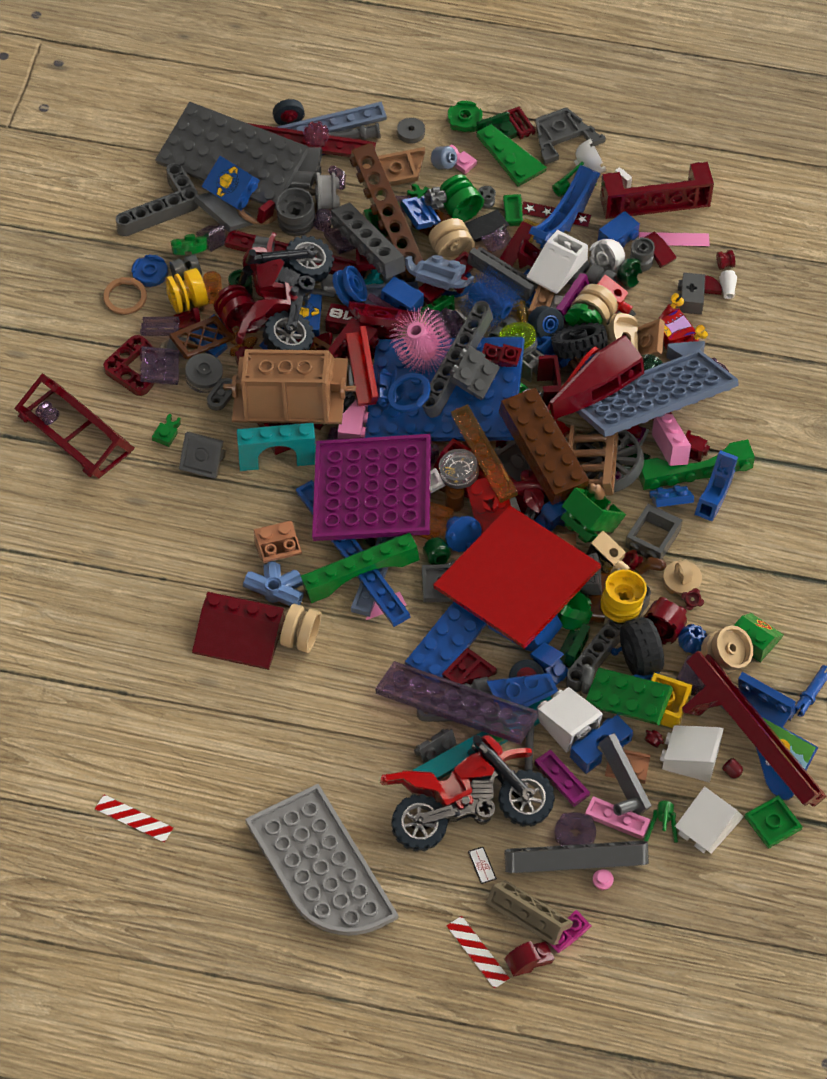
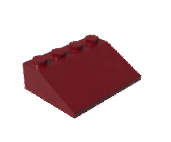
M207 591L192 653L269 670L285 621L284 608Z

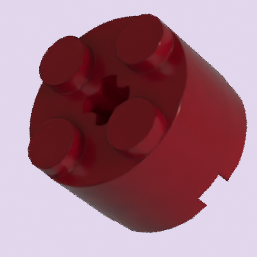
M659 597L658 600L654 601L644 615L645 618L650 619L654 623L663 645H666L667 642L674 643L683 627L687 624L686 609L668 601L665 597Z

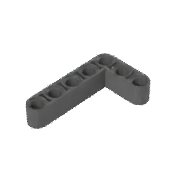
M171 163L166 168L167 181L174 193L129 209L116 216V227L119 235H132L198 208V205L194 202L198 192L180 164Z

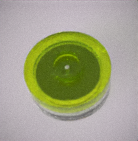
M525 322L511 323L502 328L498 337H523L525 340L523 357L531 354L538 344L535 328Z

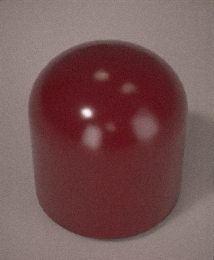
M735 758L729 759L722 767V770L732 779L740 777L743 773V767Z

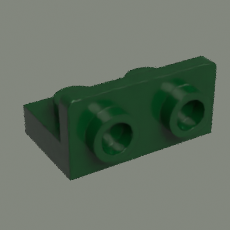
M508 111L477 122L476 134L479 130L492 124L508 138L513 139L517 137V131L509 121L510 114Z
M583 623L580 630H570L560 649V652L564 654L560 660L566 667L570 668L581 655L589 639V625Z

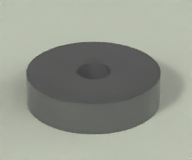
M405 118L398 123L397 135L405 143H417L425 136V125L417 118Z

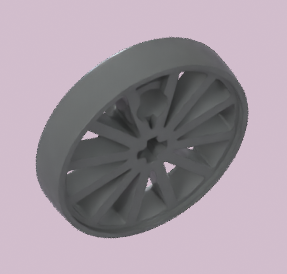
M594 430V431L588 433L587 435H589V434H601V433H600L599 431H597V430ZM627 430L618 432L616 471L624 476L618 480L615 478L614 493L631 485L640 475L644 465L642 448L635 436ZM603 441L599 442L601 449L604 446ZM595 442L577 443L576 450L596 449L591 445ZM628 444H633V446L626 448ZM637 454V458L628 457L630 455ZM603 456L580 457L577 460L579 462H587L584 464H601L602 461H605V458ZM622 465H629V466H633V467H632V469L629 471V470H627L626 468H624ZM602 471L588 472L586 474L588 479H593L597 474H599L598 479L603 477Z

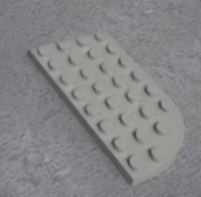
M319 784L245 819L247 827L293 905L302 917L315 927L338 935H360L375 931L398 919L396 910Z

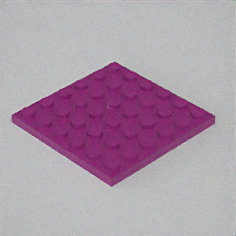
M419 434L316 441L313 541L395 537L411 533V535H429L431 435Z

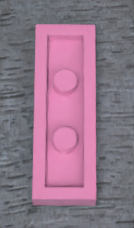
M592 797L585 812L586 818L638 839H643L650 824V819L633 812L617 816L614 813L613 804Z

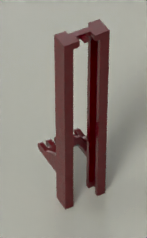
M700 651L693 654L686 663L704 683L705 687L682 707L683 713L701 716L708 708L723 706L804 806L810 803L812 807H816L827 797L822 789L710 654L704 657Z

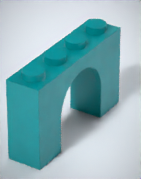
M314 423L237 429L240 471L259 470V454L263 450L274 446H286L293 449L296 453L297 466L315 465Z

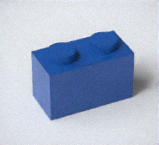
M624 211L599 229L598 241L613 239L624 247L629 241L635 240L638 237L640 223Z
M394 276L381 290V302L391 308L408 311L415 310V312H418V308L420 310L424 305V294L419 289L411 287L405 281Z

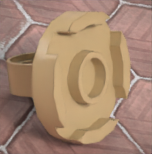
M686 559L674 561L667 565L664 570L663 584L671 594H679L681 597L683 592L688 593L693 588L699 589L701 585L702 574L700 569Z

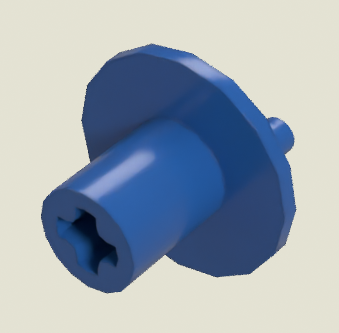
M452 517L446 523L445 540L453 551L464 552L481 535V525L474 517Z

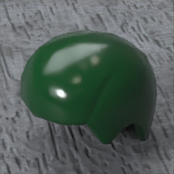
M636 258L626 259L619 266L618 278L628 288H633L639 283L637 276L642 274L639 260Z

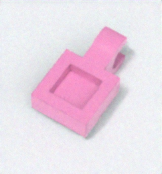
M450 145L457 154V162L454 167L464 175L477 165V160L465 151L460 154L454 145Z

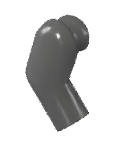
M584 664L581 667V673L584 674L581 691L584 694H588L593 682L595 669L589 664Z

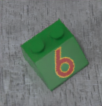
M752 613L742 615L733 625L743 629L751 638L753 644L752 658L760 663L784 635Z

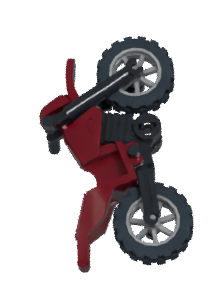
M273 232L266 248L252 247L244 254L242 260L243 269L238 283L244 285L248 276L253 275L256 292L264 300L256 301L244 316L235 341L237 344H242L246 333H257L265 325L262 337L264 338V344L268 346V350H309L314 339L313 327L299 313L301 307L308 304L315 287V282H321L323 278L328 276L334 261V257H332L333 252L329 250V246L324 244L321 239L317 240L313 236L307 237L306 235L301 236V238L296 237L293 241L291 240L285 251L272 252V245L277 235Z

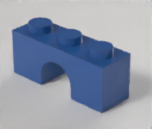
M618 714L613 718H607L598 729H592L584 739L577 740L572 744L570 758L587 774L601 764L603 753L597 747L600 746L599 743L603 739L615 733L623 748L632 741L633 730Z

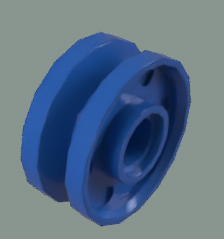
M347 266L333 274V285L336 294L345 306L349 305V301L358 303L366 301L368 296L367 287L362 275L355 267Z

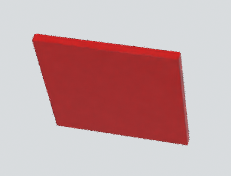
M509 505L433 586L446 597L525 649L601 568V564Z

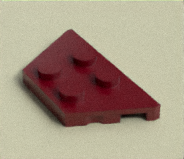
M349 301L348 310L357 320L369 326L380 325L385 329H394L399 325L404 326L403 321L407 325L406 321L409 322L410 320L412 323L411 318L413 321L415 319L418 320V312H415L414 315V311Z

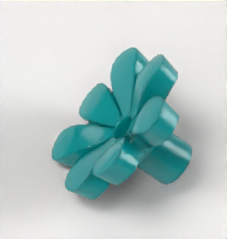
M376 269L371 270V273L364 279L366 285L383 284L384 281L379 278L380 273Z

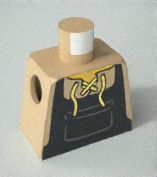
M602 531L590 544L586 555L597 553L601 564V572L612 574L618 570H629L630 567L622 561L626 554L625 551Z

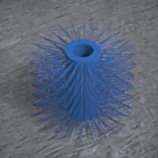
M476 273L477 282H472L473 285L469 293H466L467 298L470 300L465 304L468 305L466 306L468 308L467 311L469 310L470 312L472 309V305L469 304L471 302L474 305L478 301L487 302L493 314V321L490 325L491 327L493 325L497 327V323H501V320L503 322L510 312L517 311L512 310L513 301L517 298V293H511L512 288L510 289V287L502 289L505 288L506 284H502V281L499 284L500 280H496V277L493 280L494 276L492 277V275L489 277L487 274H484L482 279L480 278L479 280Z

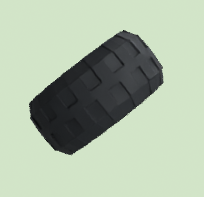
M645 617L626 621L620 628V642L626 664L632 675L648 676L657 672L660 673L664 667L665 658L661 639L654 623Z

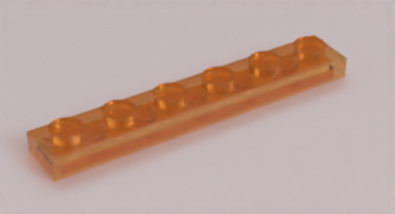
M467 404L451 411L454 422L500 503L517 496V489L469 405Z

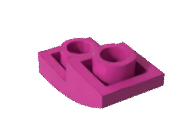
M575 910L567 918L573 922L572 927L562 932L558 944L554 946L550 944L558 953L570 946L592 927L578 910Z

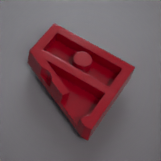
M467 647L442 673L444 680L459 689L460 685L472 684L475 679L496 675L497 668Z

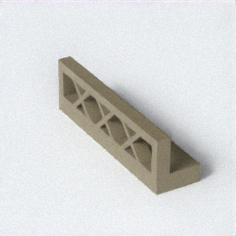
M506 880L492 886L486 904L553 946L558 944L562 932L571 928L573 924L571 920Z

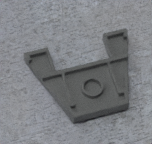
M567 107L535 118V126L544 165L559 160V154L553 147L554 145L583 135L586 140L591 138L593 143L590 146L592 147L605 143L606 137L595 132V128L591 125L587 126L583 123V119Z

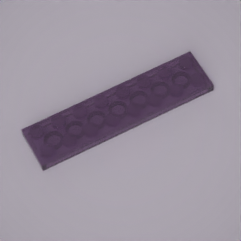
M396 661L393 662L375 688L377 695L521 745L538 718L537 710Z

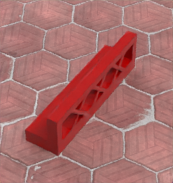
M360 326L359 332L346 333L345 339L353 384L356 386L357 406H366L377 403L378 392L366 326Z

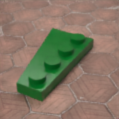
M492 124L477 132V138L517 187L546 171L547 167Z

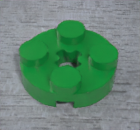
M459 101L457 105L449 108L448 123L454 131L475 132L477 122L483 118V112L481 108L476 107L474 102Z
M188 234L184 236V239L170 241L172 253L175 255H186L185 252L196 254L205 251L208 247L207 237H195V234Z
M582 303L572 305L565 315L567 324L572 327L575 324L581 325L582 323L602 324L603 320L597 310L593 309L592 311L587 308L588 305Z

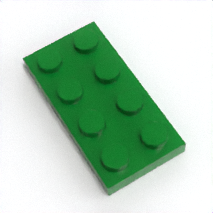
M598 667L586 700L598 710L660 725L673 688L670 685Z

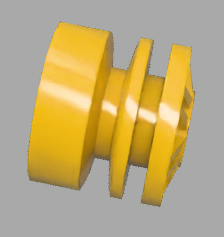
M197 268L184 271V280H182L179 274H174V279L172 276L165 278L167 296L177 314L182 313L183 308L185 311H189L190 301L194 307L208 305L205 284Z
M618 570L610 574L605 582L600 601L604 615L618 623H625L628 620L637 618L641 612L647 592L644 579L638 573L631 570Z

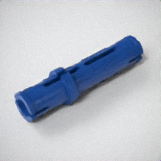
M822 665L820 667V670L806 691L800 694V699L795 705V714L801 709L797 716L803 717L808 707L816 701L815 697L827 681V672L824 673L827 666Z

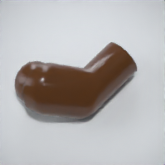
M649 557L639 564L636 569L641 575L649 569L663 571L666 568V562L660 558Z

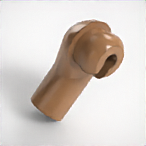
M590 484L588 492L595 494L594 498L596 500H602L605 496L604 488L600 484Z

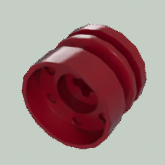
M230 285L217 294L213 306L228 331L238 334L242 319L255 301L245 287Z

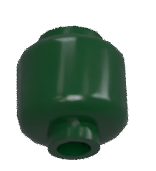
M431 538L423 546V554L431 565L446 564L451 557L450 548L442 538Z

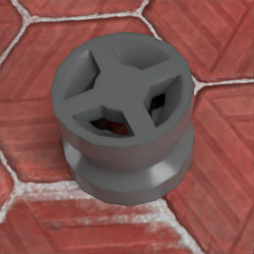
M491 186L480 187L478 192L484 198L482 208L493 207L496 194L494 188Z

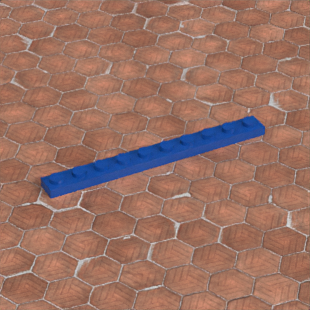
M311 480L296 488V493L313 515L314 482ZM356 539L331 540L343 558L364 551ZM378 569L357 576L393 627L411 618L408 610Z

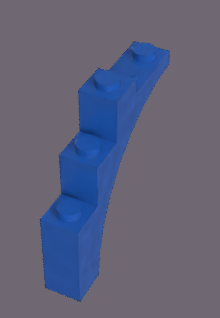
M580 165L572 183L555 210L541 224L531 227L529 234L534 235L533 239L536 240V243L541 244V249H543L546 242L557 230L563 233L565 231L570 232L578 212L583 213L600 176L599 172Z

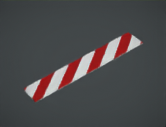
M103 795L95 807V810L162 842L166 841L173 830V827L107 795Z
M462 916L447 925L448 929L494 989L510 979Z

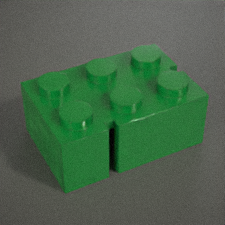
M574 488L562 505L567 510L565 513L572 519H577L581 522L579 525L586 531L613 533L626 514L614 504L608 510H605L611 503L605 496L602 500H596L594 498L595 494H590L588 489Z

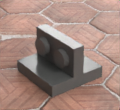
M186 432L179 470L215 479L218 475L219 464L226 454V450L222 449L224 441Z

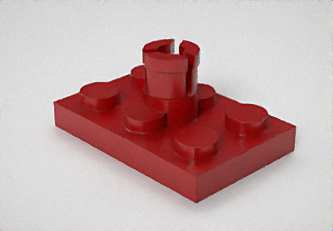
M503 473L478 479L471 486L466 487L474 518L480 523L482 528L481 534L511 505Z

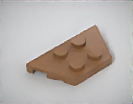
M425 147L378 156L391 186L418 181L425 156ZM369 164L362 165L366 169L371 167Z

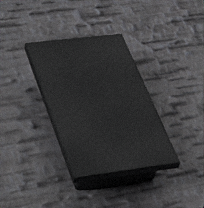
M498 209L465 223L468 232L475 242L483 240L485 236L492 233L502 232L506 227H509V224Z

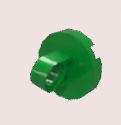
M578 591L557 614L563 628L576 630L580 629L583 623L586 625L589 623L592 617L590 606L592 603L587 595Z

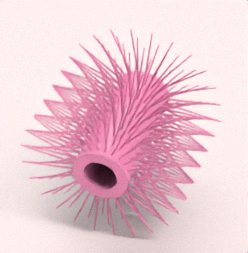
M418 308V322L416 319L413 321L411 318L412 323L406 321L408 324L406 325L405 323L404 327L403 325L398 326L404 329V334H402L403 332L400 334L393 333L391 337L406 335L402 338H393L394 342L404 339V341L401 340L394 343L398 351L397 356L398 354L401 355V358L404 360L406 356L412 354L410 358L415 357L412 362L415 363L414 360L417 361L418 358V361L420 360L418 368L421 369L420 366L422 365V370L424 369L425 374L423 359L424 365L426 360L427 362L430 361L433 366L431 359L438 362L435 358L438 359L439 355L441 357L442 354L440 353L442 352L446 353V351L438 349H450L451 345L437 347L441 344H450L449 336L447 335L448 330L447 332L445 331L446 326L445 329L439 327L442 324L432 327L434 323L440 320L432 322L430 326L428 324L431 320H428L429 322L425 324ZM442 330V333L440 335H435L437 332H441ZM401 343H406V344L400 346V348L397 347V346H398L399 344H401ZM403 347H408L405 351L400 352Z

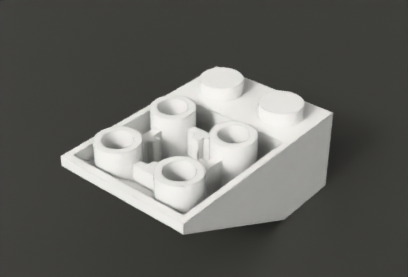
M557 230L546 242L526 279L558 294L587 261L588 245Z

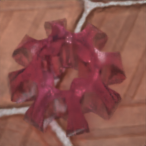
M312 121L308 123V127L304 128V140L306 143H310L311 147L316 145L322 147L329 139V129L326 125H322L321 121L317 123Z

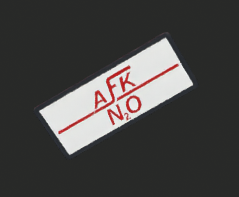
M484 847L468 851L481 884L496 880L497 878Z

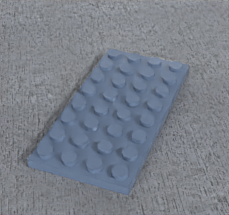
M701 350L645 370L643 375L621 390L576 412L604 437L612 436L619 431L630 429L632 426L646 423L653 418L664 416L666 413L680 410L682 407L695 404L705 398L729 391L739 386V383L735 376Z

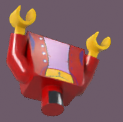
M677 293L671 296L672 304H669L659 317L665 321L663 346L666 350L668 344L696 342L699 341V338L705 339L708 337V333L703 325H698L694 329L679 308L676 309V306H682L684 303L682 297L676 302V299L679 297Z

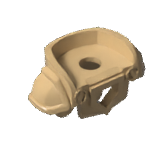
M621 312L612 315L609 319L610 324L605 325L608 345L620 338L622 333H625L638 351L636 318Z

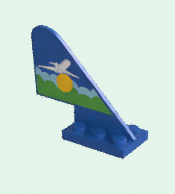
M742 672L738 678V689L807 771L818 747L784 728L788 720L791 721L795 715V701ZM756 748L769 790L775 796L779 795L782 800L791 799L794 793Z

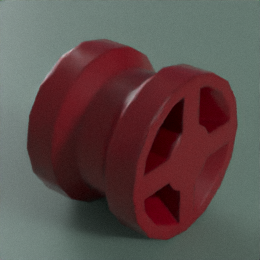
M728 250L724 253L722 251L717 252L716 260L720 270L725 267H735L733 250Z

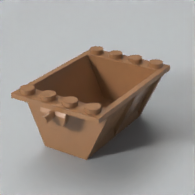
M245 349L244 357H239L237 375H233L232 384H223V389L232 390V396L234 397L232 422L342 424L345 392H356V386H346L348 358H334L329 350Z

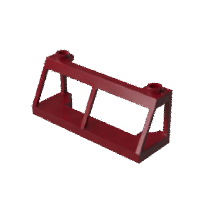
M43 373L14 408L19 412L18 417L26 423L28 420L76 459L84 467L82 471L89 477L94 475L97 478H101L135 449L133 445L60 384ZM41 382L51 389L29 407L23 406ZM54 392L88 419V421L65 439L32 412V409ZM91 423L105 433L112 441L95 465L69 443L72 438ZM117 445L126 450L125 453L105 469H99Z

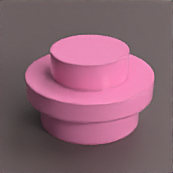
M601 869L594 873L592 881L596 888L606 890L612 886L614 878L611 872Z

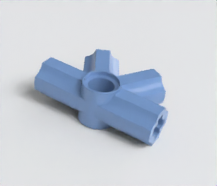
M271 561L263 566L264 576L252 571L248 572L245 576L243 587L264 595L268 602L275 603L279 601L289 606L292 604L300 605L304 592L295 589L303 585L300 573L297 570H292L281 576V565L276 563V561Z

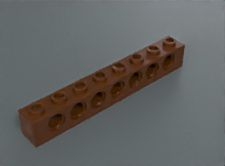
M369 143L353 149L349 159L352 167H356L358 171L356 175L359 183H363L365 187L363 191L366 199H370L372 203L370 205L371 211L379 219L377 224L380 231H384L385 238L404 255V261L406 257L411 256L413 262L417 265L423 258L373 144ZM369 164L371 167L366 169L362 165ZM374 179L377 180L378 183L371 184L369 181ZM382 195L385 199L378 200L376 197ZM389 211L392 215L387 217L383 213ZM396 227L399 231L394 233L390 229ZM403 243L406 245V248L400 249L397 245ZM405 265L406 271L399 273L401 279H405L406 282L417 281L416 276L410 274Z

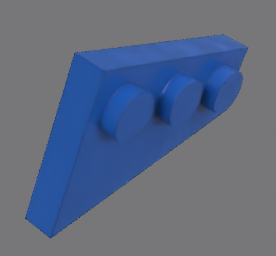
M550 673L487 681L504 718L558 691Z

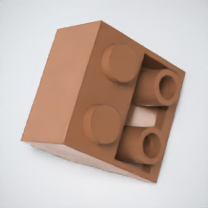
M292 520L254 529L255 545L259 558L263 563L302 554Z

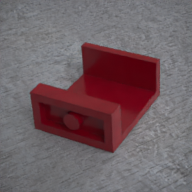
M557 355L538 356L537 381L552 380L553 385L543 386L542 399L546 407L562 387Z

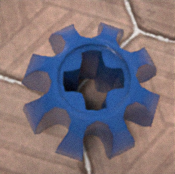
M694 624L683 627L678 636L679 646L686 653L695 654L697 651H701L703 640L707 637L706 631L701 626Z

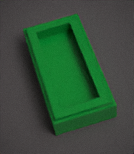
M521 194L503 195L505 220L509 227L520 226L523 221Z

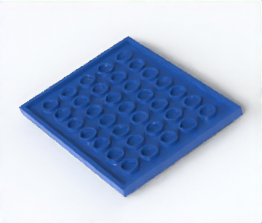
M455 338L448 339L450 341V344H441L437 347L450 346L454 342ZM482 338L476 348L480 352L483 351L485 343L503 347V344L522 349L517 367L499 366L500 368L482 400L455 386L442 412L434 418L428 417L423 407L413 412L402 413L394 410L392 407L385 410V406H381L377 401L376 404L368 405L367 412L369 414L368 421L366 422L365 438L430 434L431 441H451L453 438L457 441L514 440L499 414V408L502 400L519 394L524 338ZM379 339L373 365L377 392L378 388L382 387L378 385V373L381 369H386L389 373L397 369V379L405 374L418 372L431 383L440 367L439 365H441L442 360H444L443 358H445L443 355L447 354L449 349H438L440 351L444 350L446 353H440L442 354L441 357L440 355L438 356L441 359L440 361L435 358L438 362L435 360L433 362L431 359L433 366L430 361L427 362L426 360L424 365L423 359L424 374L422 365L420 369L418 364H416L417 367L413 364L408 365L412 362L411 360H408V363L403 362L409 359V356H406L404 360L401 358V355L398 354L397 356L398 351L394 343L401 340L404 341V339H399L395 342L393 339ZM401 343V344H399L397 347L400 348V346H402V345H404V344H406V343ZM403 347L400 352L405 351L408 347ZM415 379L403 382L396 389L398 396L396 403L402 406L415 403L423 394V383Z

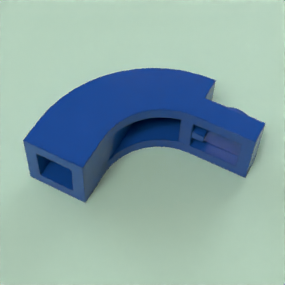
M720 450L712 475L705 491L699 498L694 515L709 521L714 520L732 482L738 460L737 456Z

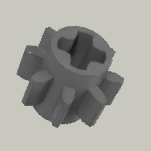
M440 187L427 189V193L424 196L425 204L431 206L433 210L444 207L443 204L447 200L446 193L440 191Z

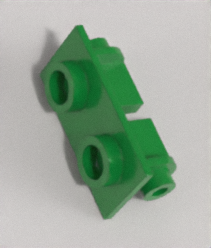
M443 295L433 302L434 306L429 304L421 308V318L423 313L425 318H427L426 316L430 318L435 317L431 320L434 322L454 311V295L451 297Z

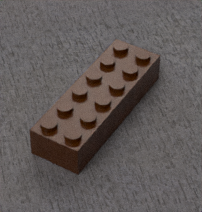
M532 388L502 400L499 414L550 503L554 505L566 500L574 488L587 489L590 480L537 389Z

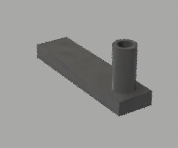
M616 734L608 735L599 745L627 799L614 804V813L620 816L633 811V813L641 815L652 805Z

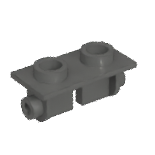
M442 729L431 737V742L426 740L417 745L414 752L418 757L421 756L423 764L446 752L457 744L453 729Z

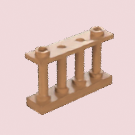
M570 426V433L566 435V438L576 458L597 456L605 458V461H602L601 464L581 465L584 472L602 471L603 477H600V479H589L588 487L592 483L600 484L604 488L606 496L614 495L618 432L606 437L602 434L577 435L575 427ZM605 441L606 446H603L602 449L576 450L577 443Z

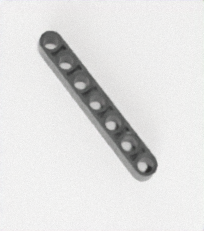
M478 301L475 303L430 383L429 399L422 406L428 417L434 418L440 415L456 386L449 381L451 374H447H449L453 365L458 364L460 359H455L458 358L463 348L467 349L469 346L476 349L492 322L493 314L487 302Z
M647 585L646 596L637 618L641 616L649 605L651 590ZM610 619L605 623L568 670L567 688L570 687L575 692L581 691L584 675L581 673V667L584 664H589L594 667L596 673L598 667L611 654V650L620 642V628L622 625Z
M647 841L512 848L504 851L505 872L507 873L649 864Z

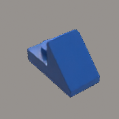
M543 642L529 654L542 667L544 673L551 674L555 685L567 676L568 668L560 660L564 654L549 644Z

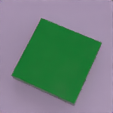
M779 795L747 812L744 816L768 849L801 831L803 827Z

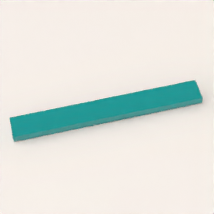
M549 696L503 719L512 736L499 744L502 745L526 731V713H534V726L540 724L539 719L536 717L537 707L545 700L547 702L550 701L552 697ZM483 730L482 732H480V733H478V734H476V735H479L480 737H482V736L487 735V734H486L485 731ZM473 737L413 769V771L432 772L438 780L451 774L454 768L469 756L467 751L473 744Z

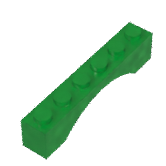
M748 439L729 443L723 450L738 457L735 472L747 471L753 468L755 456ZM718 455L698 463L670 466L667 461L659 458L644 460L643 469L639 475L643 490H655L663 486H674L678 483L693 482L703 478L709 479Z
M411 533L404 534L302 575L301 579L304 590L312 604L329 597L341 585L362 573L384 567H404L419 561L418 548Z

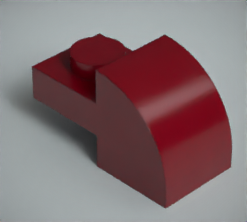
M532 941L526 942L513 949L504 958L513 977L531 973L534 968L552 964L555 960L545 941L533 944Z

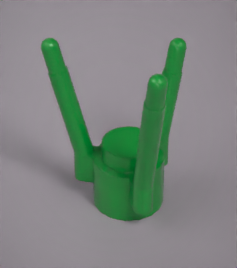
M584 162L579 163L561 180L552 185V189L558 197L565 195L570 186L568 179L578 170L580 165H584Z
M660 801L657 809L653 810V817L644 841L648 842L658 818L659 821L663 822L662 831L664 832L667 828V822L671 820L674 842L677 843L674 804L670 801Z

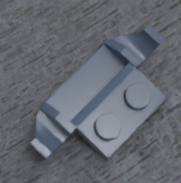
M433 255L426 261L421 260L417 265L413 262L411 256L405 258L408 272L416 276L417 281L442 289L464 288L469 286L475 276H470L468 280H462L461 275L465 273L466 266L455 260L443 259L440 255Z

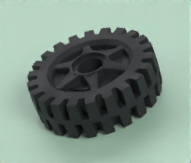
M582 323L581 325L575 324L573 327L568 326L567 329L563 328L561 331L555 332L556 334H553L551 337L554 355L563 359H574L575 357L578 359L585 356L594 347L601 350L608 346L605 326L599 323Z

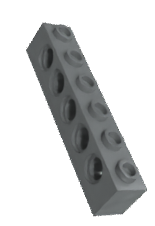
M350 202L331 210L332 218L330 221L332 226L337 228L341 235L349 240V243L358 250L360 255L367 259L369 264L376 268L378 273H381L387 279L406 271L404 255Z

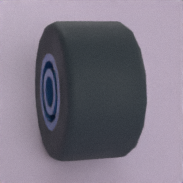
M539 306L532 310L528 317V329L531 335L536 338L543 336L552 337L553 334H556L555 332L563 329L564 318L556 308Z

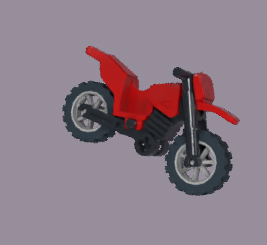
M475 735L473 737V744L467 751L469 756L454 768L450 778L445 781H439L432 772L404 770L398 773L384 774L380 778L382 785L402 784L414 794L404 798L396 806L391 826L397 842L403 844V847L406 849L410 848L416 852L434 848L443 839L448 823L457 822L465 818H473L476 823L481 825L489 823L495 812V805L492 800L494 798L493 782L496 778L501 782L498 796L500 810L503 811L506 819L509 818L511 820V823L515 825L516 823L520 824L522 827L526 825L535 826L537 823L544 821L553 808L555 800L554 789L552 785L550 786V781L542 777L541 773H535L533 770H519L515 773L505 763V761L532 756V749L517 748L503 752L501 745L489 735L482 737ZM528 784L534 786L535 789L528 788ZM537 791H539L541 799L533 797ZM531 801L541 803L537 810L534 809ZM518 802L520 810H518L513 803ZM528 805L531 812H523L524 807ZM417 809V814L413 816L409 811ZM421 809L427 810L428 812L421 813ZM405 816H408L413 822L404 824ZM412 827L414 829L413 834L411 835L406 828ZM434 828L428 835L426 829ZM419 830L423 833L424 837H416L415 835Z

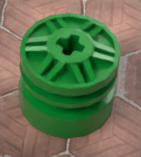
M466 175L452 176L440 186V191H444L447 196L443 208L446 209L452 218H458L466 222L476 216L484 205V198L474 188Z

